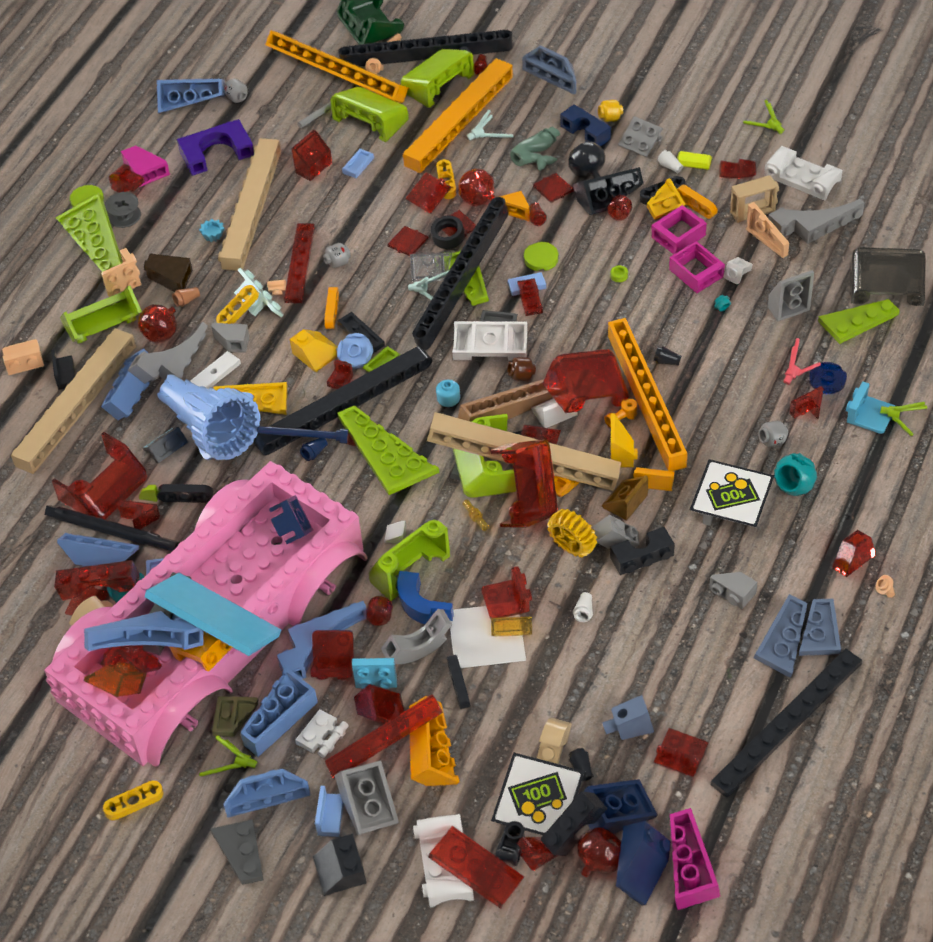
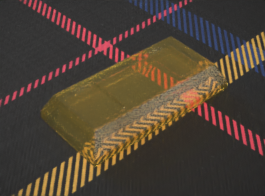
M532 616L491 618V634L493 637L532 635Z

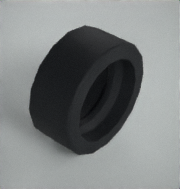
M447 215L436 219L432 223L431 236L435 245L439 248L451 249L463 241L465 233L463 223L459 218ZM447 227L458 229L450 237H440L438 235L442 229Z

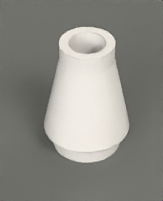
M664 150L657 159L661 166L676 173H679L683 168V165L670 151Z
M586 592L580 595V599L573 609L574 618L579 622H588L593 616L592 595Z

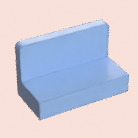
M320 786L315 819L317 835L339 837L344 803L340 794H327L325 786Z

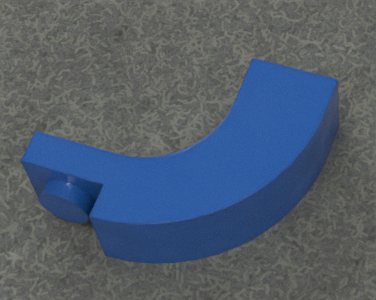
M399 571L397 580L399 599L403 610L409 617L421 624H426L437 609H443L449 620L453 621L454 611L452 603L424 599L419 594L421 586L419 573Z

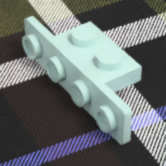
M239 268L238 271L245 281L234 294L237 295L246 285L254 286L259 292V297L250 306L249 312L256 316L267 305L272 312L282 317L284 314L280 311L281 306L271 300L272 296L266 290L263 291L262 288L264 286L258 280L253 279L255 277L254 274L248 269L244 271Z

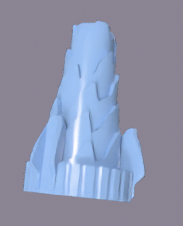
M171 374L167 375L165 382L160 387V392L157 393L159 400L168 405L177 414L176 417L187 425L186 428L192 432V438L196 446H198L201 455L206 460L212 458L216 460L233 459L241 455L242 452H245L258 434L257 427L260 426V413L257 403L253 401L254 396L251 393L240 392L234 388H221L217 391L211 387L207 389L204 386L199 387L187 379L183 381Z

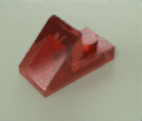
M820 386L791 401L789 414L796 418L810 411L819 419L824 388Z
M120 500L118 503L121 517L132 519L134 528L142 529L160 517L157 504Z
M522 837L517 844L522 849L521 857L532 871L559 856L553 855L540 840L541 837Z

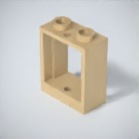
M769 175L732 186L730 212L736 222L739 223L747 220L748 205L750 203L745 204V198L765 192L764 199L754 201L765 215L776 211V204L778 203L777 191H779L778 183Z

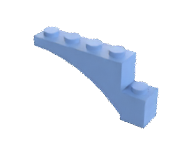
M364 601L353 603L348 607L334 610L329 614L315 617L310 621L289 628L288 633L293 649L277 654L281 671L287 667L301 679L307 678L306 672L326 644L345 629L368 618Z
M162 611L86 628L84 629V648L87 651L116 646L158 645L178 647L186 650L203 645V630L184 619L172 621Z

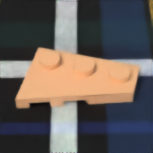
M754 202L748 205L746 230L782 258L786 257L789 251V241Z

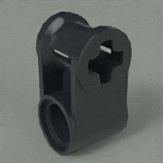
M512 821L506 825L496 850L495 861L499 862L502 860L513 863V866H518L525 843V831L520 822ZM512 833L520 834L517 837L510 836Z

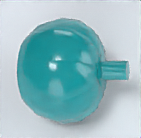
M801 453L784 456L778 461L774 470V479L778 488L791 496H800L808 493L814 487L817 480L815 464Z

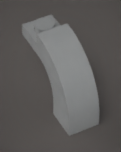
M437 609L421 629L409 635H391L381 647V650L386 658H394L395 664L414 662L431 654L447 640L444 634L452 626V623L443 609Z

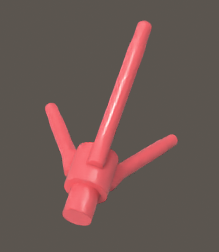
M796 338L795 345L792 347L789 368L783 380L788 385L797 376L821 365L818 362L802 370L795 365L799 338Z

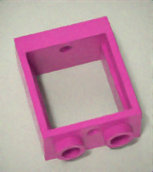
M681 205L652 225L651 238L674 254L706 236L707 223L690 209ZM681 220L692 227V229L680 237L667 230Z
M697 241L669 257V270L696 293L704 290L724 276L725 264ZM694 258L707 267V269L696 276L683 266Z

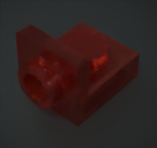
M336 359L334 361L335 369L327 380V387L339 389L351 381L353 370L352 364Z

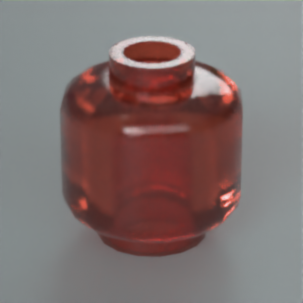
M624 195L615 196L608 205L610 217L617 221L626 219L632 210L631 200Z
M383 596L371 598L365 613L366 619L376 626L387 624L391 620L392 602Z

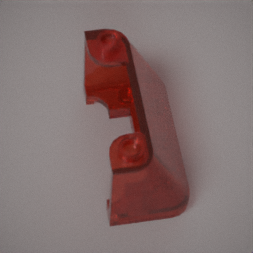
M610 349L561 354L552 361L543 381L544 387L565 413L580 411L585 401L589 399L612 397L611 403L618 407L621 406L623 400H627L629 397L618 362Z

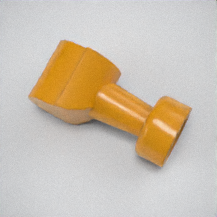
M627 399L622 401L621 409L615 413L619 420L625 417L633 420L636 417V400ZM611 413L604 416V420L607 426L611 428Z

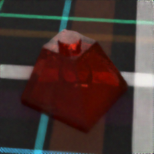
M369 684L354 696L358 715L405 731L408 729L400 693Z

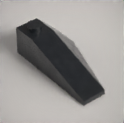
M640 167L581 181L573 184L577 202L589 215L607 211L615 203H618L622 198L642 186L644 182Z

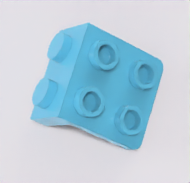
M862 381L860 387H856L852 397L854 399L847 404V423L882 434L891 417L880 413L881 406L889 407V405H895L869 397L870 384Z

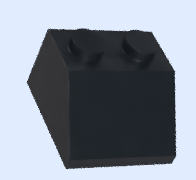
M353 833L332 839L313 856L324 896L367 884Z

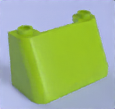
M442 49L404 75L401 79V85L409 88L407 91L408 96L430 108L435 104L433 98L435 94H440L439 87L457 74L467 79L474 76L473 54L467 50Z
M355 87L335 93L330 99L333 120L340 122L343 118L346 119L351 115L370 123L372 131L375 132L377 130L381 135L379 140L387 142L409 120L408 110L405 105L362 87Z
M438 520L426 522L378 559L369 571L370 583L390 601L398 597L396 589L398 578L396 576L399 574V571H404L422 556L428 561L438 557L442 562L450 557L448 528Z

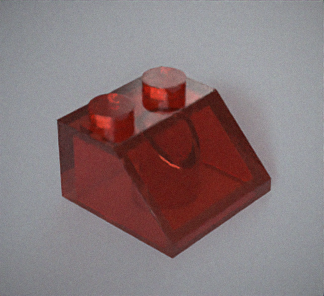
M316 130L311 131L291 148L295 173L309 181L313 180L332 163L331 150Z

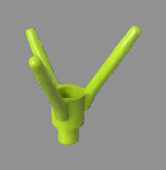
M768 100L764 101L771 116L767 124L743 121L744 124L772 128L779 134H782L785 130L777 120L772 105Z
M925 402L903 406H881L880 413L887 414V417H892V420L897 422L910 436H913V432L899 419L900 412L927 409L928 406L925 405Z
M217 735L215 738L236 755L234 764L200 772L199 776L202 777L234 768H241V766L245 768L249 766L255 769L258 761L251 759L250 755L242 753L229 740H224Z

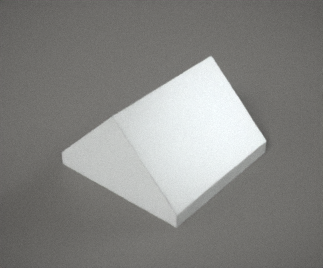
M563 394L531 407L541 425L548 428L578 415L576 394Z

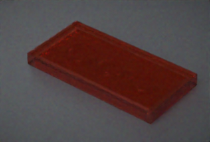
M454 826L447 831L428 855V858L500 909L525 877Z

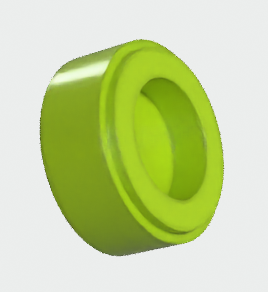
M621 265L614 266L610 271L611 279L619 283L626 281L628 269Z

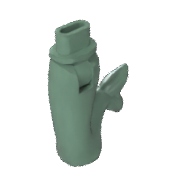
M551 126L517 144L510 152L512 162L517 166L537 163L538 170L544 169L546 165L555 163L557 158L548 155L543 156L534 152L545 151L551 147L560 135L559 130Z

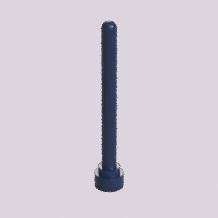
M267 426L257 427V432L260 434L336 439L341 444H347L348 429L343 428L332 432Z

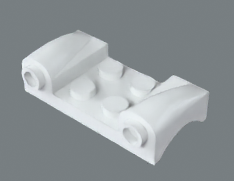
M781 146L765 164L764 176L771 175L775 181L822 200L827 199L831 188L835 183L840 182L842 178L841 169L829 164L823 168L796 157V151Z
M454 321L453 360H472V356L508 357V360H512L514 357H527V322Z
M460 814L417 820V825L413 826L415 839L419 838L426 879V884H422L424 898L428 897L430 907H435L442 902L454 899L473 901V890Z

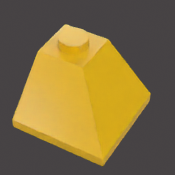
M303 329L290 338L292 354L314 372H317L337 358L338 346L320 332Z
M611 413V459L621 462L620 467H634V460H638V448H634V440L615 413Z

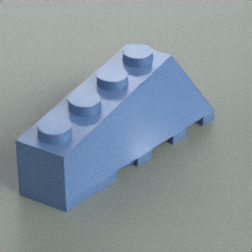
M157 80L158 113L215 97H225V80Z
M145 349L125 359L123 363L125 365L124 368H121L118 372L120 376L112 384L115 388L108 392L101 406L116 420H120L123 417L127 418L132 413L133 405L141 399V392L150 384L149 382L144 384L128 371L136 356L144 351L148 353Z
M287 667L282 671L280 679L276 680L273 684V689L269 695L265 696L262 700V705L253 713L240 732L243 745L257 757L265 752L318 703L315 689Z

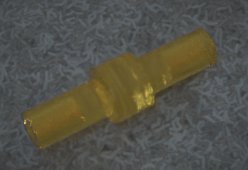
M468 499L464 500L462 505L469 512V517L473 522H477L483 531H486L489 525L483 519V514Z

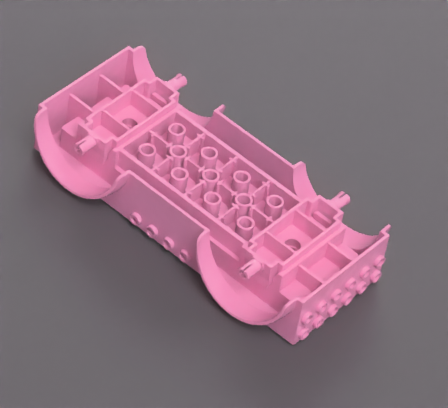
M272 461L265 465L250 480H237L226 485L207 503L198 519L195 531L184 541L180 542L177 548L166 555L163 561L156 567H153L142 580H139L113 607H101L85 614L71 626L59 643L52 663L44 670L47 676L46 681L52 689L50 691L59 704L140 765L144 766L148 762L157 767L160 764L164 747L179 723L187 728L188 731H193V727H197L198 720L188 714L193 707L217 690L225 689L231 694L233 690L228 683L263 648L250 656L232 648L208 672L204 670L200 662L185 657L182 661L176 660L169 646H164L160 655L129 646H116L87 651L84 648V629L149 614L155 603L144 597L146 590L170 578L172 572L191 577L195 582L278 627L281 631L288 624L292 626L301 624L307 605L319 588L327 595H330L335 590L336 585L326 579L335 568L354 555L359 556L364 561L367 560V555L363 552L358 515L353 511L345 509L339 502H334L325 493H320L311 484L301 481L297 475L290 474L281 465H276ZM296 495L314 531L286 544L285 541L296 534L294 531H291L280 537L271 519L283 513V509L280 507L270 512L269 508ZM137 675H143L141 678L134 679Z

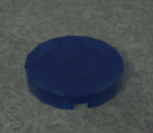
M822 362L820 366L812 369L809 373L810 385L816 391L823 394L837 393L846 385V372L842 370L840 365L832 362Z

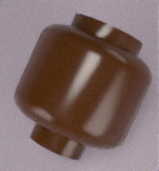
M514 357L508 363L507 372L514 381H529L532 375L536 373V365L532 363L529 357Z

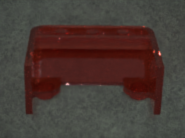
M103 432L101 435L106 452L114 461L91 483L85 480H76L68 487L55 478L52 480L58 500L78 512L107 519L147 479V473L126 444Z
M533 440L506 444L490 450L491 454H502L504 461L507 464L513 463L518 500L513 502L509 508L511 519L500 523V527L527 528L551 518L557 512L558 506L549 442L547 440Z

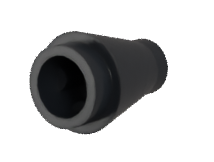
M657 346L653 361H657V364L679 366L682 355L664 346L662 348Z
M584 748L571 751L569 753L570 764L575 769L585 771L582 781L592 779L594 776L588 752Z

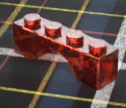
M133 560L56 570L54 587L62 600L81 598L82 592L92 586H107L118 592L130 591L139 581L140 573Z

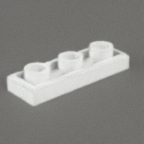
M227 351L190 380V382L199 387L212 388L241 364L240 359Z

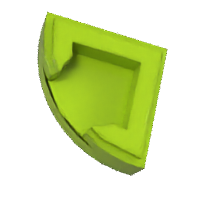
M148 485L146 488H143L139 494V499L157 502V486Z

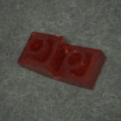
M739 159L738 163L721 160L719 164V177L747 178L756 175L755 161Z
M535 278L517 281L525 316L543 313Z

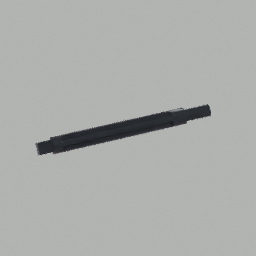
M46 505L44 515L151 547L173 551L180 543L155 533L60 506Z

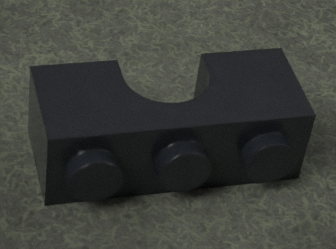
M665 527L646 533L647 547L635 548L629 540L610 546V559L620 575L632 573L639 568L648 567L653 563L667 560L674 556L675 543Z
M581 791L540 840L553 855L567 856L580 841L576 836L577 832L588 824H595L608 808L595 793Z

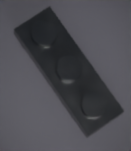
M353 312L337 320L338 326L348 335L359 333L366 336L373 345V354L385 347V341Z

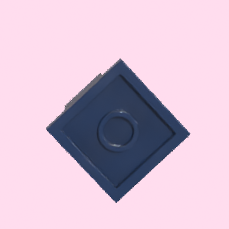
M296 495L269 508L270 512L280 507L283 509V513L271 519L280 537L291 531H294L296 534L286 540V544L314 531Z

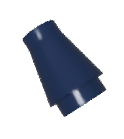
M318 438L305 443L300 449V454L306 461L314 460L328 445V442L325 438Z

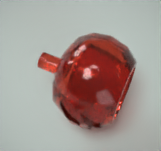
M474 168L465 172L458 184L459 195L463 201L472 206H479L495 198L493 194L495 183L492 175L480 168Z
M158 304L145 307L138 318V327L142 335L155 343H164L170 340L177 329V321L173 315L176 312L175 308L170 307L168 309Z
M602 827L591 828L584 832L577 843L578 856L585 864L581 874L584 877H588L592 870L600 874L615 872L619 864L621 840ZM612 840L613 842H616L617 846H615L614 843H610L608 841Z

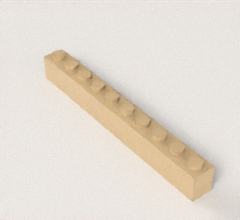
M260 138L258 145H255V154L251 157L250 161L251 166L247 168V177L243 180V189L239 192V201L235 204V213L231 216V225L227 228V237L223 240V249L218 255V261L221 262L222 269L238 271L239 268H244L281 154L279 140Z
M115 328L106 337V340L97 348L93 356L87 360L83 368L77 372L74 379L67 384L65 390L56 398L52 406L35 423L33 429L24 437L20 445L13 450L11 457L15 467L32 474L37 471L124 363L125 359L136 348L132 334Z
M434 412L427 439L428 442L611 491L615 489L621 466L619 461Z

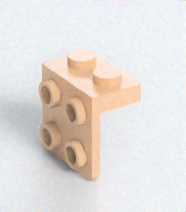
M127 248L120 250L123 263L103 271L101 274L109 297L123 292L127 286H131L133 289L141 285L140 272L135 264L137 263L133 253H129Z
M36 339L2 349L8 375L44 366L40 347Z

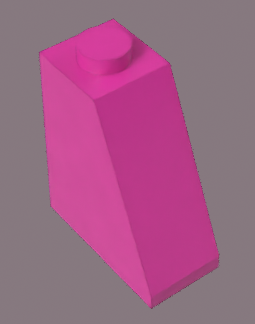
M136 145L121 151L123 163L139 187L170 175L166 160Z

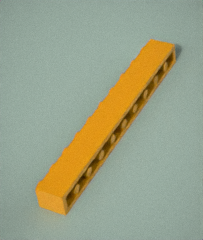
M270 30L265 43L268 47L400 103L404 102L409 89L406 86L273 30Z
M497 58L490 63L470 83L469 87L433 121L430 127L424 130L423 134L404 151V166L422 173L513 78V65Z
M626 318L608 322V338L667 470L675 471L687 468V451Z

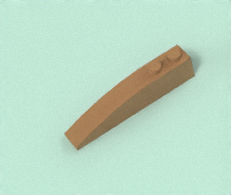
M555 376L462 404L460 405L458 418L472 422L479 417L507 414L508 419H511L531 410V407L551 399L564 391L565 387Z

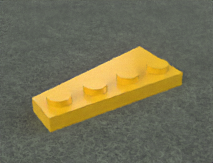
M287 382L213 386V389L216 391L221 388H234L240 392L251 393L254 396L253 401L257 403L259 411L287 415Z

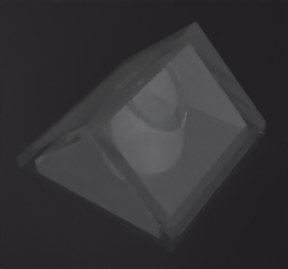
M452 251L416 252L410 254L412 281H421L425 277L430 279L448 271ZM446 276L435 281H443Z

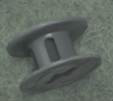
M119 192L111 195L106 200L104 205L109 213L108 217L112 226L126 228L140 220L141 210L137 207L138 198L134 194Z

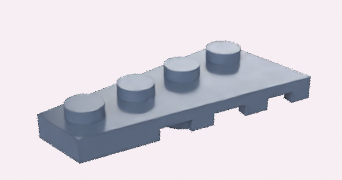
M790 594L788 595L754 655V659L790 678L793 673L797 647L801 636L800 633L807 608L806 602Z

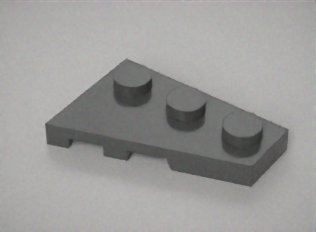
M253 819L210 829L242 885L264 880Z

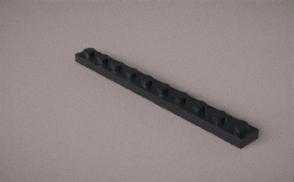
M845 648L711 780V786L728 798L862 664V659Z

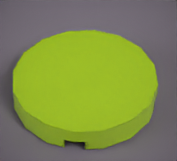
M94 185L78 187L70 195L72 208L98 193L104 200L102 190Z
M537 242L525 249L524 262L528 268L534 271H539V269L547 271L554 268L558 263V250L550 243Z

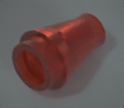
M483 54L478 55L474 63V73L479 76L488 67L487 57Z
M535 202L530 205V222L535 226H541L545 223L547 215L540 207V204Z

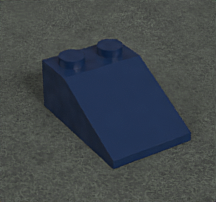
M640 779L587 786L584 790L585 792L595 793L608 808L595 824H588L594 838L616 834L623 831V826L649 821L658 816Z
M646 821L623 826L616 887L642 906L647 904L669 861L671 841Z

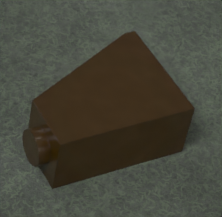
M149 254L148 259L144 262V270L147 273L148 279L173 292L186 288L193 271L191 260L186 257Z

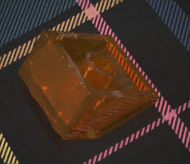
M129 661V663L117 662V664L107 665L87 675L84 681L116 697L141 694L148 670L142 668L141 664L136 661Z

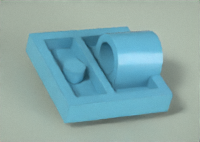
M394 658L352 659L356 688H397Z

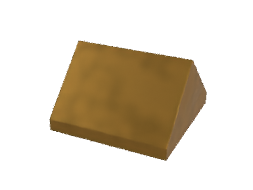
M644 475L622 480L602 504V507L627 521L648 495V477Z

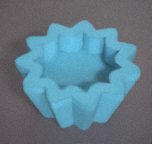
M211 219L210 221H205V224H201L199 231L207 241L216 242L222 237L224 227L223 223H220L219 220L214 221Z

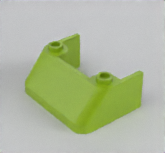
M127 286L121 293L69 314L67 311L63 312L60 319L72 342L77 341V344L87 341V337L125 321L127 324L136 321V317L142 311L131 286Z
M507 414L479 417L472 422L507 431L508 416ZM452 448L462 489L467 497L476 498L522 491V468L503 471L501 464L497 461H484L483 456Z

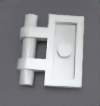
M319 709L295 741L297 745L311 753L320 748L318 755L325 758L328 753L333 751L335 743L344 737L349 725L342 721L339 726H335L337 718ZM328 734H331L328 740H324Z

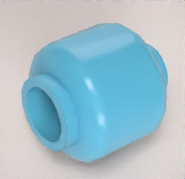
M443 380L437 384L436 397L440 405L452 407L459 402L460 387L454 380Z

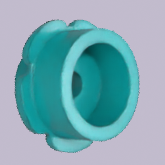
M724 295L719 296L715 300L714 308L724 311L731 305L730 298Z

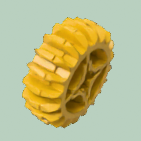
M569 509L558 510L547 523V530L554 539L553 541L558 544V547H561L569 554L571 553L574 556L578 555L583 558L590 554L597 544L595 530L586 522V519L584 520L581 515H577L575 511L571 512Z

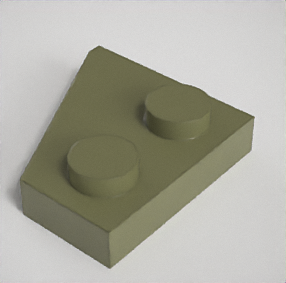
M218 696L212 729L213 736L234 737L257 707L258 698Z

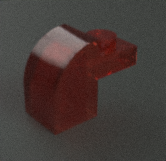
M122 164L109 176L111 189L118 193L128 192L129 190L134 192L145 182L144 177L131 171L130 165Z

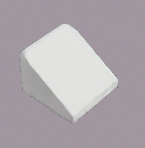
M406 521L387 525L384 542L398 544L404 540L407 529Z

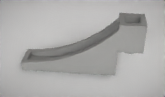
M858 199L839 207L810 211L788 210L782 207L770 213L768 219L784 237L795 232L808 244L863 215L864 202Z
M201 322L195 326L187 338L174 348L155 353L142 352L135 357L128 371L144 384L150 380L154 381L158 375L164 380L170 374L181 379L184 375L183 369L192 360L190 359L191 355L198 350V343L206 336L205 331L208 325Z

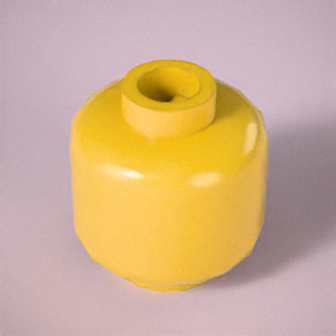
M616 99L604 100L598 106V116L604 122L618 121L623 114V106Z

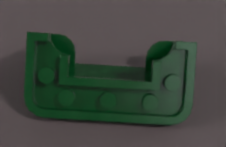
M340 0L337 9L338 18L359 45L377 43L403 31L404 23L400 18H395L393 22L389 21L381 11L380 7L383 4V0Z

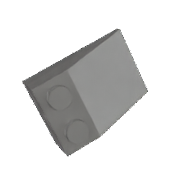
M813 270L779 281L768 296V309L777 321L810 310L814 280Z
M381 760L347 769L334 775L340 797L358 835L399 823Z

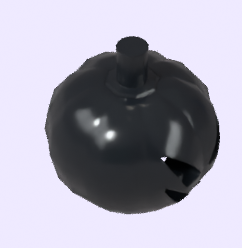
M591 141L584 142L570 152L568 165L570 170L577 176L587 177L592 175L593 178L601 177L598 171L603 167L606 155L597 143Z

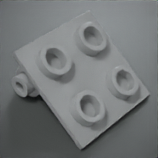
M634 116L618 145L647 157L655 142L662 140L660 133L663 128Z

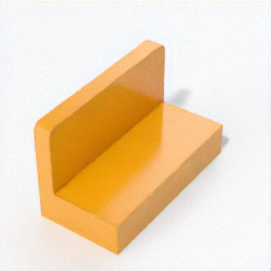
M636 467V470H634V478L644 475L648 477V489L672 491L674 471Z

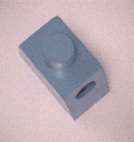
M642 695L613 707L611 711L614 719L602 722L606 734L618 731L622 740L654 732Z

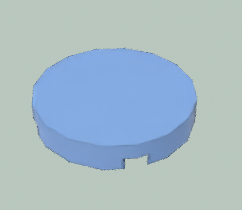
M359 333L347 335L343 341H340L337 348L339 361L350 369L363 367L369 362L373 354V345L370 340Z

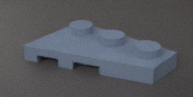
M813 599L799 656L840 654L841 646L834 599Z

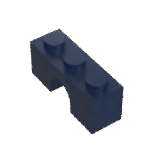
M575 104L560 114V127L572 134L578 130H585V142L591 141L601 147L611 139V126Z

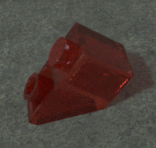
M858 529L842 541L832 566L833 569L848 577L873 558L876 553L872 538Z

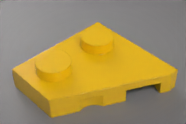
M668 178L665 184L656 192L655 196L648 201L646 207L653 219L656 220L668 215L681 205L685 207L686 204L671 179Z

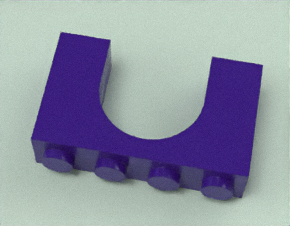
M240 119L177 139L179 152L192 176L208 171L203 151L212 145L224 144L230 146L238 160L254 156L253 143Z

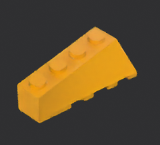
M424 696L409 706L411 780L425 786L459 784V777L455 775L453 769L456 766L455 759L450 756L449 747L451 746L450 738L447 737L444 730L447 728L442 703Z

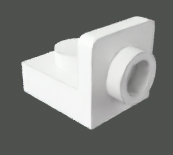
M737 257L728 261L723 277L735 284H739L742 275L751 271L753 264Z

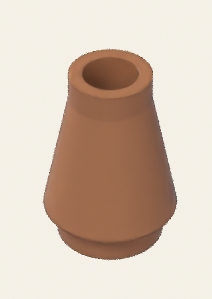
M197 287L176 290L172 294L173 301L177 307H183L195 298L200 297Z

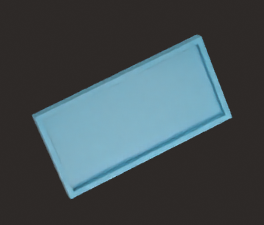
M177 573L149 588L144 596L247 656L252 655L278 638L281 633V629L181 573Z

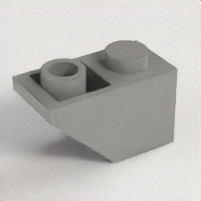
M212 323L211 327L214 338L228 352L246 353L250 338L247 324Z
M608 515L593 526L597 536V543L610 549V546L629 540L633 547L640 545L637 529L611 515Z
M742 572L715 574L710 577L709 589L715 595H720L728 600L730 604L743 609L756 595L757 581Z

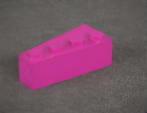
M691 808L670 814L677 909L680 910L720 897L719 886Z

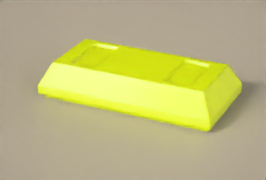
M680 151L677 160L685 167L709 170L712 157L705 154Z

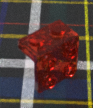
M519 566L511 568V580L486 585L481 588L491 620L530 612L529 601H532L530 589L525 587L527 585L526 576L524 573L521 574Z
M315 630L312 633L313 664L310 669L311 677H316L319 680H325L329 677L345 680L352 677V659H354L353 632L351 630Z
M143 645L110 647L105 651L104 659L100 663L104 668L109 669V666L114 668L116 665L117 667L118 665L123 666L129 662L141 673L160 670L162 667L158 662V658L153 654L147 653L143 649Z

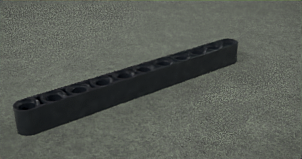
M510 30L486 31L344 46L338 50L340 59L363 67L371 58L378 59L381 64L427 60L442 49L460 50L464 46L473 55L506 52L513 48V36Z
M495 197L490 201L412 333L416 346H420L424 350L429 349L441 331L509 215L504 198Z
M417 346L268 427L315 430L338 418V412L352 406L358 407L431 366L433 360L422 347ZM258 433L253 443L263 455H269L301 437Z

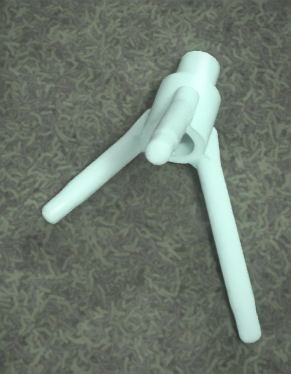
M487 110L478 125L466 136L470 141L478 137L512 138L513 134L485 133L483 127L493 117L492 115L488 117L491 111Z
M449 270L430 279L425 277L421 281L409 284L408 289L409 291L419 292L432 300L433 296L427 293L428 283L446 276Z

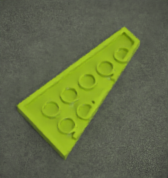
M99 193L55 217L102 272L123 263L103 198Z
M356 406L338 412L339 420L345 429H348V434L388 495L440 473L439 467L435 464H430L424 456H419L405 442L394 434H389L380 424L374 423L368 415Z

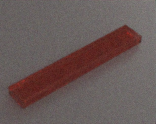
M297 223L284 295L285 303H302L315 231L313 223Z
M433 694L325 760L331 776L335 779L334 775L355 768L442 714L443 711Z

